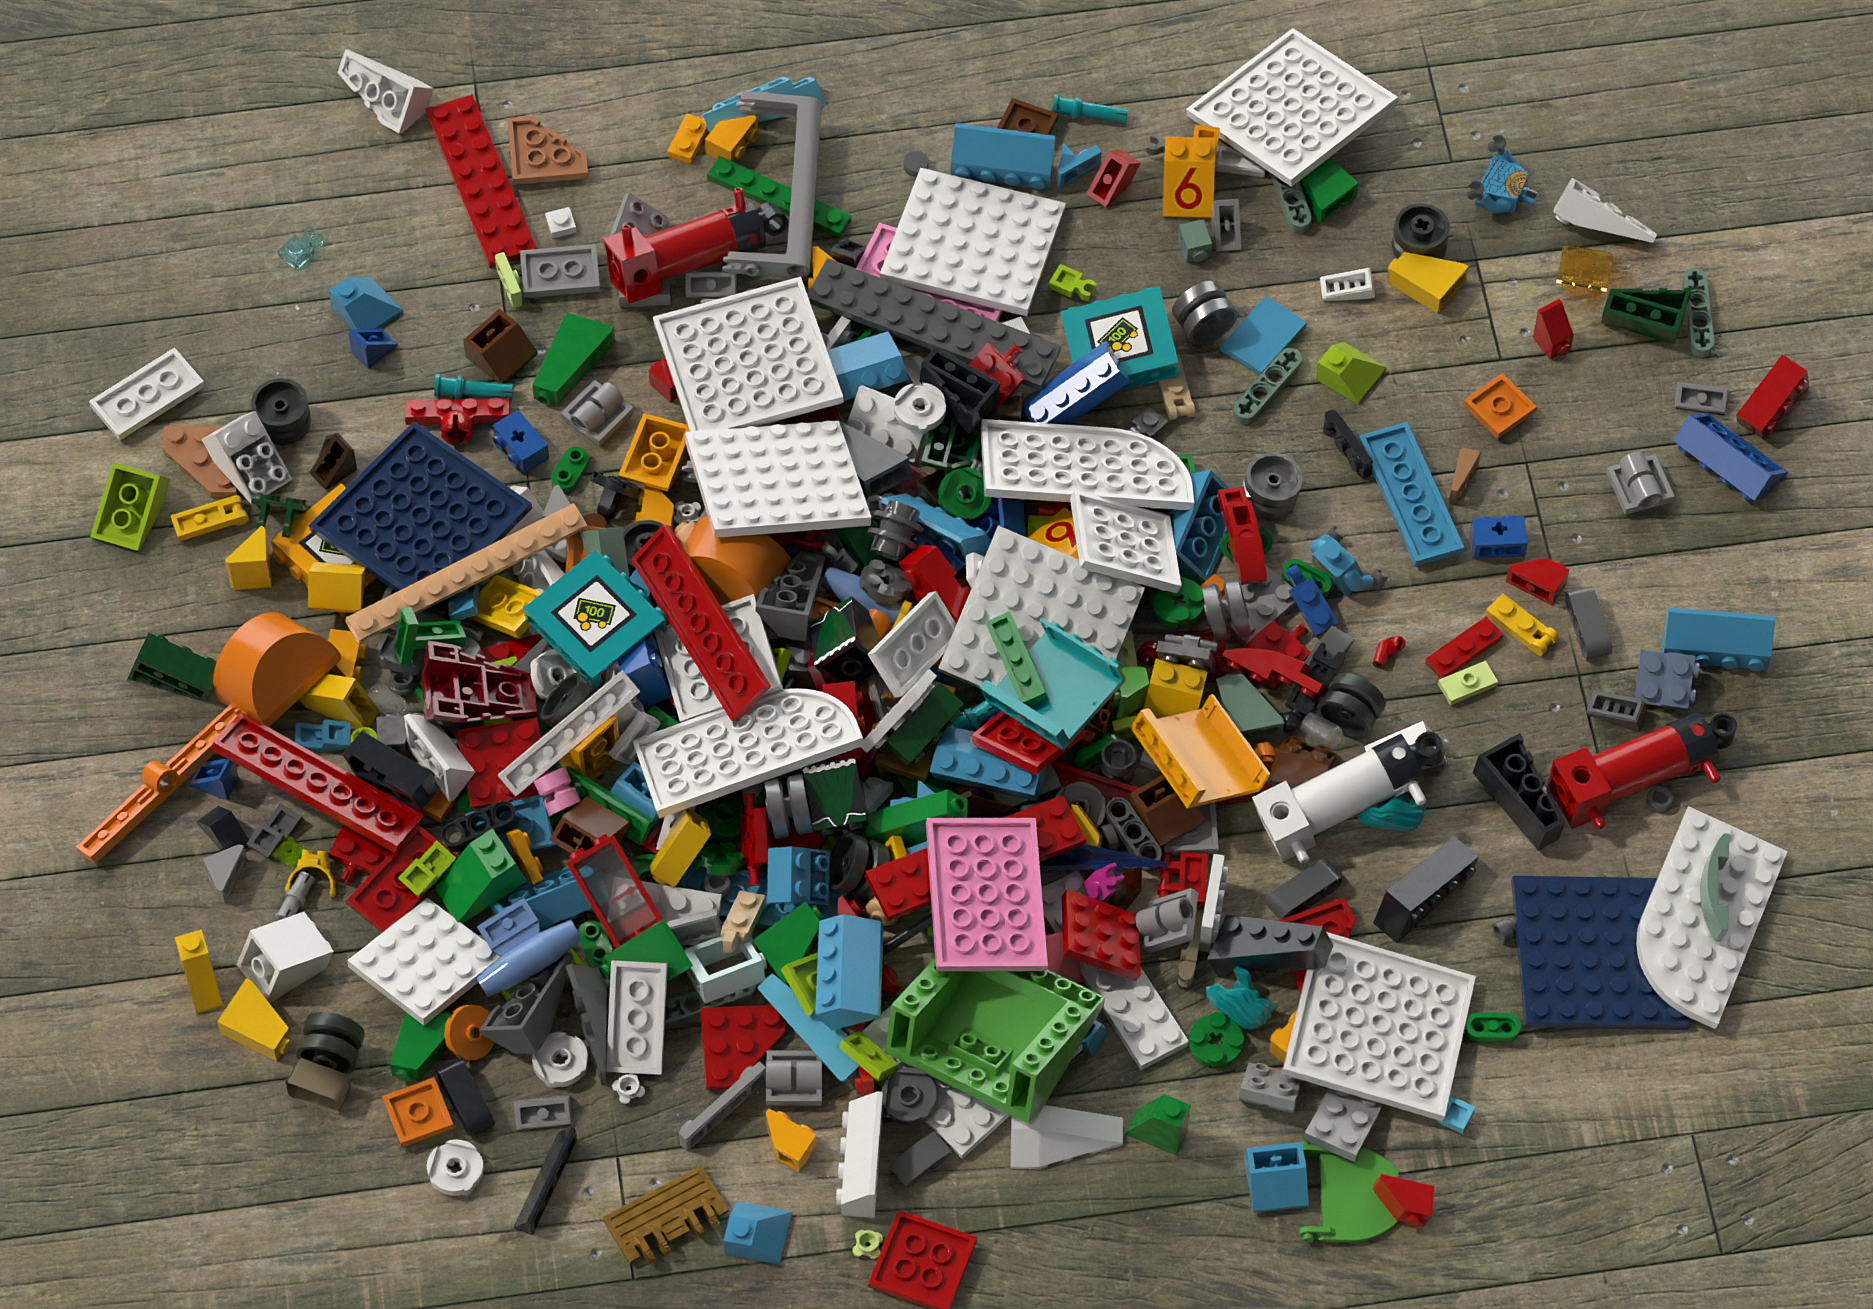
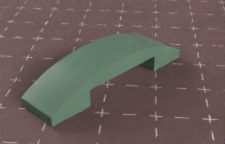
M1727 833L1720 837L1709 855L1700 883V901L1703 917L1715 942H1721L1728 931V906L1718 904V870H1722L1729 859V834Z

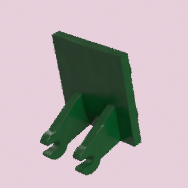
M260 494L259 499L252 498V504L261 505L257 529L260 526L265 528L270 506L287 508L282 537H290L296 510L307 511L312 507L306 505V500L286 497L285 502H280L281 497Z

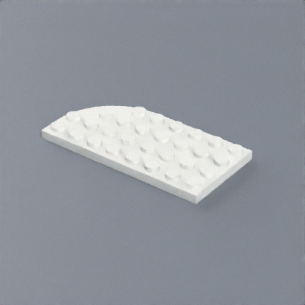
M981 420L984 494L986 497L1071 502L1070 497L1073 491L1076 490L1134 507L1191 510L1194 506L1192 481L1183 462L1166 446L1147 436L1116 428Z
M783 689L763 695L738 722L731 721L725 710L721 708L632 740L659 818L865 745L856 719L849 708L829 694L810 689Z
M1689 806L1684 813L1641 916L1637 930L1636 946L1644 975L1657 994L1680 1013L1715 1029L1720 1021L1788 851ZM1727 833L1729 834V859L1723 869L1718 870V904L1728 906V931L1721 942H1715L1703 917L1700 901V883L1709 855L1720 837Z

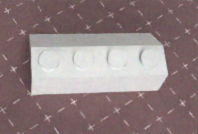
M875 1092L850 1101L849 1111L843 1112L842 1128L847 1129V1136L841 1137L840 1154H845L844 1163H839L838 1180H843L842 1189L837 1188L836 1205L841 1206V1216L875 1218L883 1118V1092Z

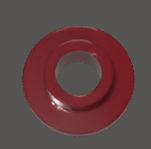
M1148 641L1139 646L1136 652L1138 660L1147 666H1154L1155 659H1160L1156 651L1158 644Z

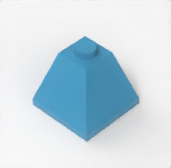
M348 277L329 290L332 309L351 329H379L403 313L400 306L372 277Z
M737 1201L729 1217L724 1237V1253L726 1255L780 1265L792 1212Z

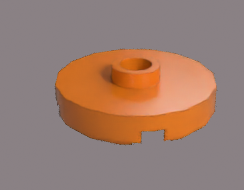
M464 1005L458 1007L445 1024L444 1036L446 1045L458 1058L465 1060L483 1058L491 1051L495 1043L479 1032V1029L490 1013L481 1006ZM472 1029H474V1036H473V1037H472V1035H471Z

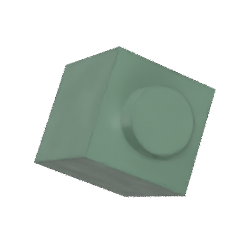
M1204 219L1180 224L1178 240L1186 263L1201 262L1211 258L1212 242Z

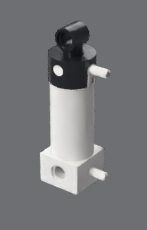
M1427 731L1420 734L1412 745H1408L1406 739L1400 733L1372 747L1371 750L1293 789H1290L1287 782L1284 781L1252 797L1258 816L1282 862L1297 856L1300 863H1306L1310 859L1306 850L1316 846L1314 835L1393 796L1397 797L1407 791H1410L1417 805L1425 804L1427 799L1419 787L1420 784L1425 782L1421 767L1424 765L1427 767L1439 765L1444 759V748L1441 738L1434 732ZM1429 746L1436 747L1432 752L1424 751Z

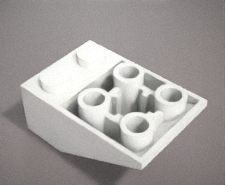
M256 411L240 416L201 439L214 463L250 503L252 498L259 499L260 494L268 495L293 480Z

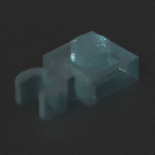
M312 226L308 227L301 239L297 235L292 237L278 250V255L297 270L314 255L313 248L323 244V235L319 234L316 238H311L314 235V228Z

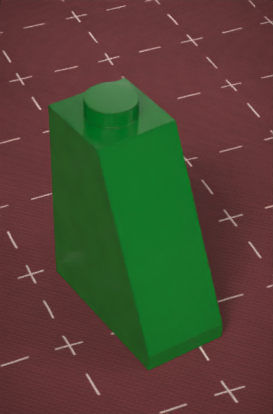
M1330 157L1300 180L1315 219L1319 224H1322L1357 196L1358 182Z
M806 901L752 940L779 979L788 987L790 985L783 975L781 968L786 964L809 956L819 938V921L824 919L817 907L814 905L810 908Z
M405 1011L390 1063L392 1076L404 1082L411 1080L420 1081L448 1049L444 1036L445 1024L453 1014L440 1012L427 1024L422 1025Z
M1164 1094L1136 1109L1125 1135L1177 1156L1188 1132L1191 1104Z

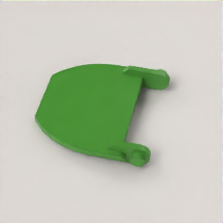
M1302 1141L1304 1157L1319 1158L1322 1213V1227L1305 1226L1299 1229V1235L1303 1238L1304 1242H1313L1314 1239L1325 1242H1361L1376 1238L1397 1224L1398 1221L1395 1220L1372 1190L1373 1184L1380 1174L1399 1177L1398 1170L1388 1160L1373 1151L1361 1148L1355 1162L1322 1147L1311 1145L1308 1141Z

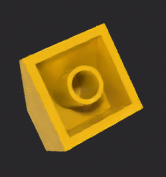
M1155 659L1143 710L1149 708L1152 713L1156 714L1157 719L1176 715L1177 713L1198 710L1208 671Z

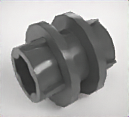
M893 500L888 501L885 511L875 510L873 517L881 522L878 528H868L867 534L874 538L870 550L887 559L901 562L906 551L913 552L918 547L910 539L912 534L922 535L924 528L917 524L921 512L909 505Z

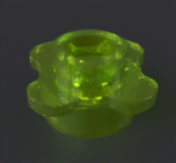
M288 836L283 839L280 847L275 848L273 854L275 858H280L282 863L287 866H294L301 859L302 850H306L303 844H297L293 837Z

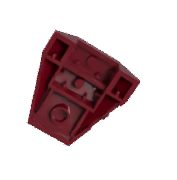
M427 642L421 680L424 719L454 723L536 715L535 688L530 673L504 663L497 666L484 661L485 656L477 654L474 657L460 652L461 647L453 644Z

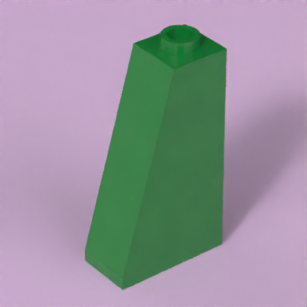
M566 312L532 384L534 399L542 404L558 406L613 346L615 342L614 326Z
M944 790L868 813L869 825L863 826L862 836L866 840H875L884 844L891 836H901L904 847L906 849L927 841V818H967L968 799L949 790Z

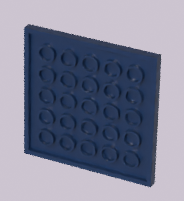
M413 422L309 524V529L353 562L365 567L366 571L398 592L503 539L532 510V503L426 429ZM439 603L424 610V612L429 614Z
M1512 877L1511 887L1525 1028L1688 1030L1690 1026L1689 1017L1671 1007L1657 994L1644 975L1637 954L1638 925L1657 878Z

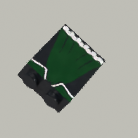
M851 596L810 622L814 667L833 683L855 681L856 688L858 689L880 675L868 656V653L880 642L869 611Z
M855 757L802 767L812 827L816 835H821V838L837 835L836 831L847 829L848 832H857L863 830V826L869 825L861 768Z

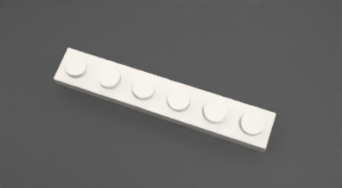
M622 670L501 771L498 777L517 796L635 697L640 690Z

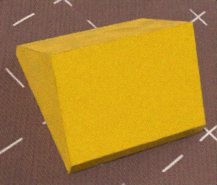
M260 526L225 559L232 589L272 588L271 554L266 530L263 526Z
M314 562L309 570L308 610L356 613L362 610L367 574L366 568L357 564Z

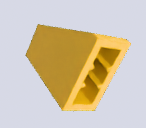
M1404 252L1398 259L1394 258L1387 269L1389 272L1388 283L1438 314L1466 282L1469 266L1464 263Z
M326 674L300 698L306 708L337 721L351 722V726L357 729L360 727L370 728L379 713V709L355 678Z
M689 808L681 810L650 865L655 881L661 885L669 884L675 888L711 835L707 819Z
M202 930L175 937L196 1014L223 1006Z
M246 978L217 1021L220 1034L277 1062L281 1055H285L291 1047L292 1040L289 1028L252 980Z

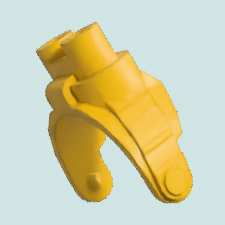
M302 850V856L298 860L297 868L288 878L285 893L287 890H291L292 882L300 872L307 868H318L329 877L331 884L330 898H334L336 896V882L330 871V862H327L328 852L317 851V855H315L312 850Z

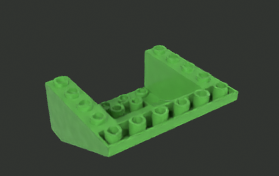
M934 958L891 1005L885 1053L1029 1124L1043 1108L1103 1008L1105 997L1048 969L1046 971H936V961Z

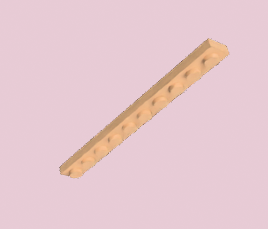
M573 503L346 617L345 622L357 642L360 643L398 624L401 608L412 607L416 615L586 529L587 524Z

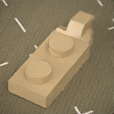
M739 891L721 928V937H723L722 942L724 945L723 952L734 954L739 941L749 940L766 905L765 895Z

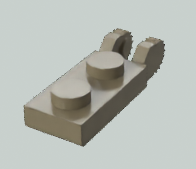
M1196 911L1193 940L1188 941V945H1182L1180 960H1183V962L1179 964L1177 984L1183 990L1190 989L1194 981L1204 915L1201 911Z

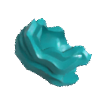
M1401 794L1378 803L1376 808L1369 807L1363 813H1358V819L1362 824L1373 828L1412 831L1421 824L1425 815L1424 804L1417 805L1413 797L1405 800Z
M1238 966L1233 970L1237 976L1233 989H1225L1218 983L1212 986L1209 985L1206 988L1207 998L1211 1004L1245 1029H1254L1264 1025L1278 1006V1003L1271 1002V999L1260 998L1258 991L1252 987L1251 976L1248 970Z

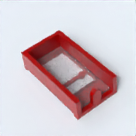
M604 834L592 841L594 847L587 851H584L582 847L570 854L569 858L571 860L566 862L617 949L663 920V917L615 836L608 837L607 834Z

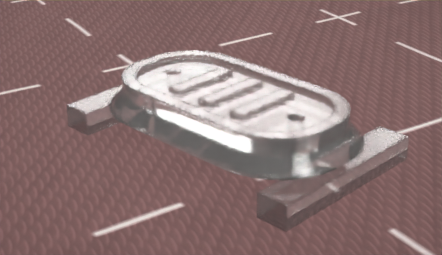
M380 678L365 691L378 710L384 715L394 714L403 716L407 715L414 708V704L410 702L407 705L401 696L391 692L389 687L384 685L383 680Z

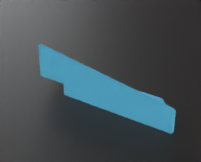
M781 77L747 91L814 97L821 101L822 107L825 106L817 80L812 77H807L792 84L791 79ZM737 96L715 104L712 107L713 110L702 114L709 132L713 130L719 121L754 115L758 117V122L779 118V116L742 113L740 108L736 106V102L741 101V98Z
M771 974L758 986V990L841 1082L859 1077L860 1065L838 1048L841 1040L849 1035L840 1028L830 1030L815 1015L816 1010L807 1017L792 989L774 974Z

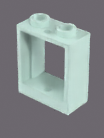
M721 936L684 950L693 964V967L685 973L705 1004L765 980L764 969L767 968L766 960L762 953L756 952V946L751 936L748 941H739L734 954L723 952L724 945L722 942L723 937ZM741 952L748 959V961L712 975H708L704 969L707 965Z

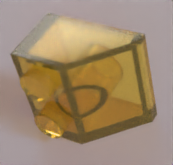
M1563 245L1557 283H1561V287L1566 289H1576V286L1584 287L1587 292L1595 294L1607 291L1613 253Z

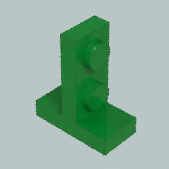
M412 607L401 608L393 648L401 666L411 665L414 649L426 648L428 641L456 646L465 645L466 635L459 620L418 623Z

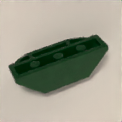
M946 410L942 423L929 431L921 465L944 471L970 468L974 459L977 458L981 443V423L970 435Z

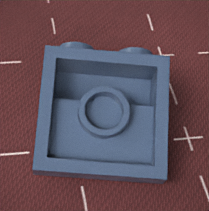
M1641 650L1634 698L1645 700L1646 705L1687 711L1689 704L1694 705L1696 689L1691 688L1692 678L1697 679L1699 673V663L1695 662V656Z

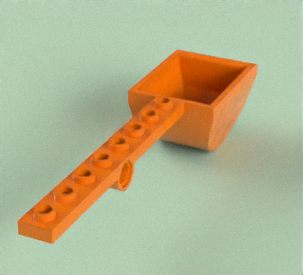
M708 515L697 520L692 532L683 545L720 606L754 594L758 601L760 591L764 587L768 588L772 584V579L776 575L780 576L785 571V566L791 561L788 553L766 534L714 538ZM817 596L811 622L838 604ZM870 609L868 611L881 641L892 630L893 625L890 624V619L885 613L877 609ZM944 654L932 665L933 667L939 668ZM944 674V676H947V677H950V678L955 679V680H957V681H960V682H962V683H965V682H963V681H961V680H958V679H956V678H954V677H951V676H949V675H947V674Z
M277 612L258 615L242 625L224 646L214 670V691L218 699L228 707L165 765L156 760L149 762L141 774L144 784L76 846L78 852L94 864L103 858L118 842L124 839L131 830L216 753L211 749L213 741L241 712L270 727L340 662L341 654L337 648L325 638Z

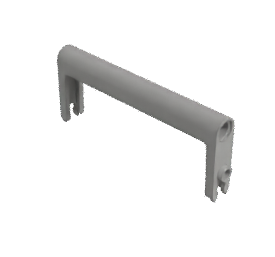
M739 92L737 97L741 98V101L736 102V106L740 108L742 113L796 119L788 245L786 254L728 252V256L723 257V261L727 265L723 266L722 270L729 273L747 274L749 276L806 277L810 273L822 103L819 99L808 96L771 94L769 92Z

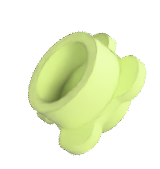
M871 1230L858 1231L855 1234L857 1242L856 1246L853 1247L854 1255L857 1257L862 1255L870 1256L872 1259L878 1258L880 1254L879 1245L883 1241V1236Z

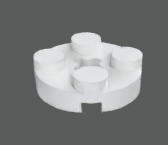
M922 383V386L907 385L895 397V418L903 427L915 431L917 434L923 435L928 433L929 430L939 426L945 418L946 404L944 395L937 387L931 384ZM922 404L925 405V410L923 411L916 410V407L914 406H921Z
M555 649L539 655L530 664L531 680L535 688V694L540 700H546L561 681L567 676L577 673ZM553 671L555 672V675H559L560 680H554L552 675Z
M564 1032L551 1033L547 1036L541 1049L537 1053H533V1068L538 1078L550 1088L572 1085L587 1073L588 1053L586 1046L576 1036L574 1038L566 1035ZM560 1054L562 1058L567 1057L568 1059L565 1060L564 1064L554 1063L556 1055Z
M450 1140L440 1148L437 1146L431 1152L427 1161V1172L432 1187L439 1192L451 1196L469 1195L480 1183L484 1173V1165L480 1154L471 1143L463 1140ZM455 1162L460 1163L461 1171L452 1173L448 1169L449 1166H454Z

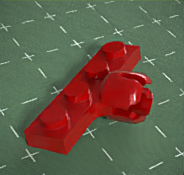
M509 398L406 401L405 424L411 425L415 422L418 425H441V437L450 445H455V438H460L459 445H463L471 438L472 426L474 424L497 423L509 416Z

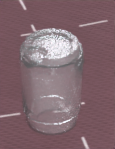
M1312 712L1305 717L1300 727V731L1304 732L1306 736L1332 750L1339 744L1343 736V731L1338 725Z

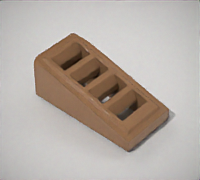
M1467 448L1460 449L1449 498L1450 504H1456L1478 468L1481 456L1480 451Z

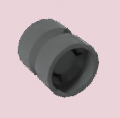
M1121 739L1111 740L1106 743L1101 753L1100 775L1130 784L1134 778L1136 752L1132 744Z

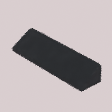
M575 1127L566 1128L556 1135L514 1224L516 1230L530 1235L534 1234L577 1142Z

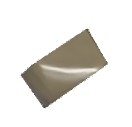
M300 1058L286 1080L287 1093L290 1097L334 1114H339L351 1090L350 1078L347 1074Z

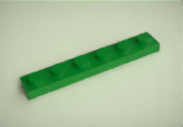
M720 156L707 173V180L731 191L740 187L744 191V197L760 204L772 202L785 215L790 217L792 188ZM815 199L813 227L836 238H840L851 222V214Z

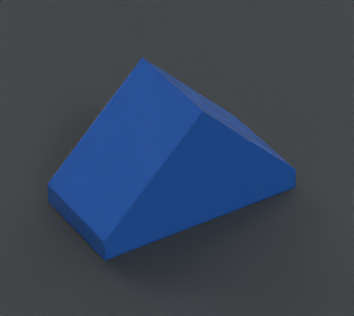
M351 329L348 333L351 353L368 369L398 345L382 329Z
M227 758L205 762L202 767L198 768L189 785L197 790L227 801L239 780L236 764Z

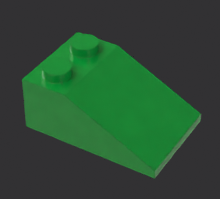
M492 828L466 847L434 889L452 917L455 918L457 923L463 924L525 883L527 879Z

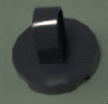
M593 470L590 481L604 487L597 507V514L612 519L617 512L623 494L639 498L642 487L630 481L620 479L617 476L607 477L603 475L604 472Z

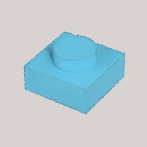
M1449 1096L1443 1121L1438 1120L1437 1123L1463 1134L1475 1111V1107L1453 1096Z

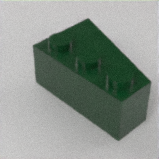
M1643 288L1610 289L1601 323L1675 344L1690 300L1692 288H1683V290H1667V288H1659V290H1643Z
M148 632L127 679L135 681L138 677L151 681L150 686L159 688L160 684L174 688L173 691L176 694L205 702L213 687V676L217 662L211 657H202L193 653L186 646H178L171 643L162 635Z
M939 682L916 710L911 712L906 720L888 737L883 745L906 766L912 761L917 764L927 753L923 748L929 742L935 744L945 733L941 728L947 722L952 725L962 714L959 708L964 703Z

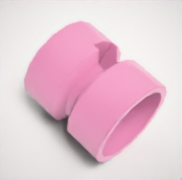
M565 767L534 781L539 795L546 798L543 803L549 816L562 812L581 802L576 789L569 786L572 780Z

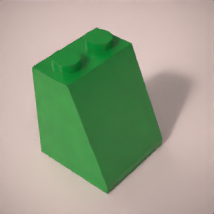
M665 919L600 959L602 963L600 966L601 971L608 980L611 977L612 960L668 963L667 983L693 967V964Z

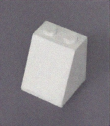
M305 912L250 930L237 966L246 978L252 980L266 1000L271 1003L325 970L334 951L329 942L317 930L315 923L309 919Z

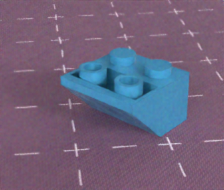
M634 761L617 779L611 793L655 820L648 834L649 836L664 817L659 818L643 770Z
M800 847L768 848L767 903L801 905L806 901L808 905H829L830 851Z
M1302 1142L1246 1148L1244 1164L1253 1213L1309 1206L1307 1171Z

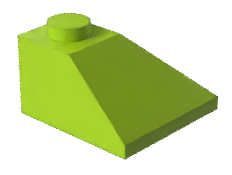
M1342 342L1332 345L1318 361L1316 380L1354 403L1359 404L1384 374L1387 367L1349 344Z

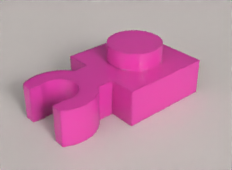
M1116 863L1096 870L1082 884L1090 898L1106 902L1117 891L1114 885L1122 882L1124 876L1123 874L1117 877L1114 876L1113 869L1117 866Z

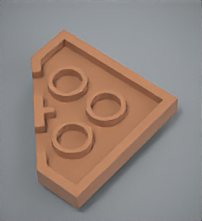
M533 116L507 118L513 185L588 179L585 151L579 147L576 149L567 143L566 138L552 129L548 130Z
M164 426L163 454L175 461L180 466V469L194 482L196 481L201 485L211 498H228L238 495L236 486L214 463L201 440L223 426Z

